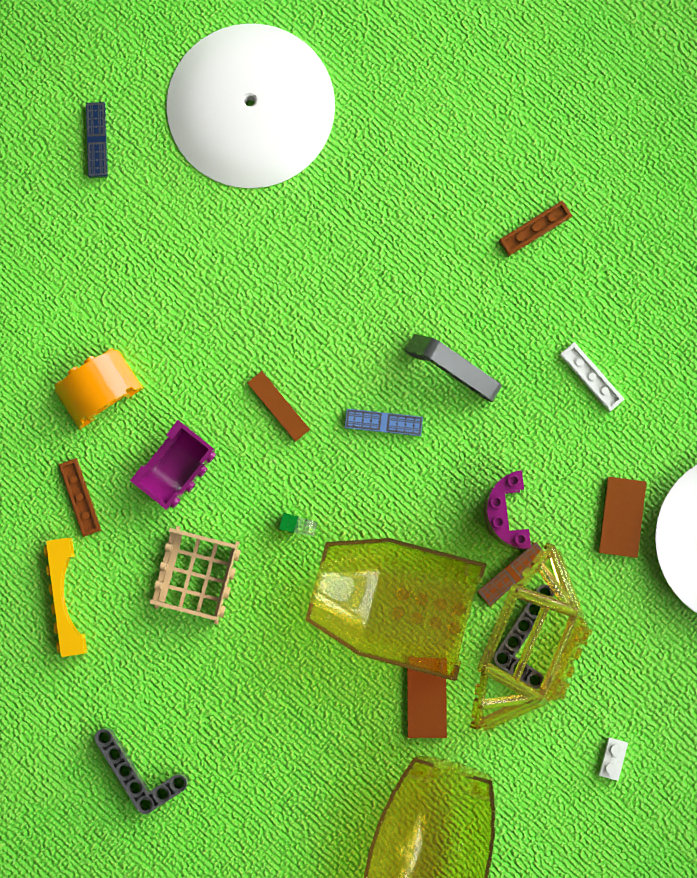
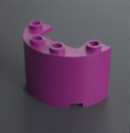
M179 420L176 421L166 434L168 436L149 462L146 465H142L130 480L166 510L170 507L174 509L181 501V496L186 491L188 493L192 491L196 485L194 481L198 476L201 478L207 472L206 465L217 455L214 453L215 449Z
M522 470L506 475L495 483L486 496L483 512L486 526L496 540L509 548L526 550L531 549L529 529L509 531L505 494L519 493L520 490H524Z

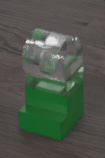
M283 513L279 530L314 537L318 522Z

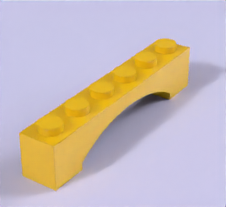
M72 538L46 541L44 554L45 557H48L49 565H46L47 575L51 576L49 592L50 595H53L54 599L51 608L53 615H56L54 631L59 637V642L56 643L57 652L61 653V657L87 653L85 634H80L74 626L67 611L64 597L66 569L70 559L75 557Z

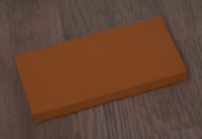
M607 477L598 553L638 558L646 481Z
M407 659L408 738H447L446 659Z

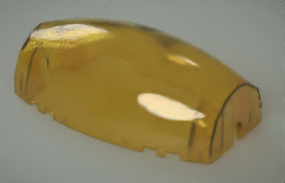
M429 756L414 757L400 777L395 789H393L379 819L370 846L364 878H489L496 833L494 779L487 773L453 761Z

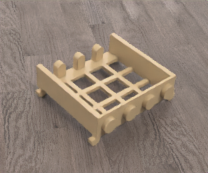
M176 526V529L169 528L170 536L168 543L165 545V555L163 562L160 564L158 581L155 582V592L153 599H150V604H154L157 609H159V606L215 620L214 624H218L220 617H224L226 607L223 606L224 599L229 598L231 588L228 587V584L235 576L236 569L233 568V565L240 557L241 550H238L240 542L236 541L235 544L192 534L181 531L180 526ZM183 535L196 538L193 553L179 549ZM200 540L214 543L211 557L197 554ZM218 544L232 548L228 562L215 559ZM178 553L192 556L188 570L175 567ZM196 558L209 561L206 575L192 572ZM213 562L227 566L224 580L210 576ZM173 571L187 574L184 588L170 585ZM191 575L205 579L201 593L188 590ZM209 580L222 583L219 598L205 594ZM168 589L182 592L179 606L165 603ZM186 593L200 597L196 611L183 607ZM204 598L218 601L214 615L200 612Z

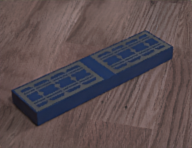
M105 102L86 103L88 177H108Z

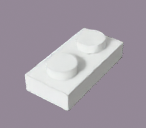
M608 737L599 776L619 780L628 742Z

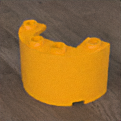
M111 348L96 358L94 356L87 358L84 361V365L79 368L76 366L67 372L69 375L55 384V393L79 430L96 420L94 416L124 397L128 399L144 389L119 350Z

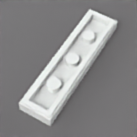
M575 342L559 355L609 412L625 400Z

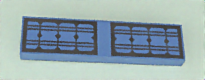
M347 409L345 428L421 436L423 417Z

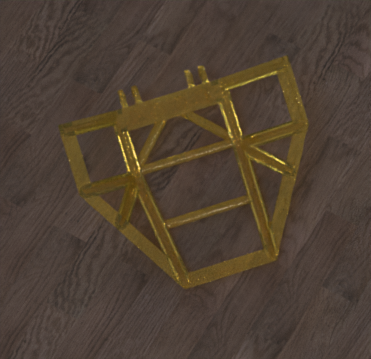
M546 543L544 547L546 551L541 550L531 562L533 567H527L522 574L524 578L518 585L513 584L509 590L478 664L477 671L481 672L480 684L477 683L475 686L474 694L478 695V698H475L473 701L471 717L475 718V721L472 720L470 727L479 731L491 730L545 706L550 701L558 700L559 698L565 699L566 690L571 685L566 683L568 678H572L575 667H573L575 659L579 660L583 651L580 647L582 644L587 646V639L593 630L589 629L584 620V613L562 554L555 545ZM548 559L551 561L556 578L545 564ZM539 572L558 599L530 590L526 586ZM518 598L541 606L515 671L513 675H510L491 664V660ZM548 610L567 615L569 618L540 688L536 690L522 682L520 678ZM488 677L517 692L519 695L485 699ZM503 707L483 717V709Z

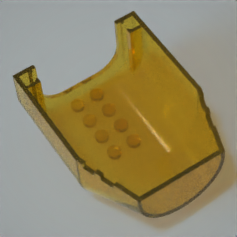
M391 538L326 542L305 620L359 656L456 681L461 665L459 654L476 588L479 583H482L486 564Z

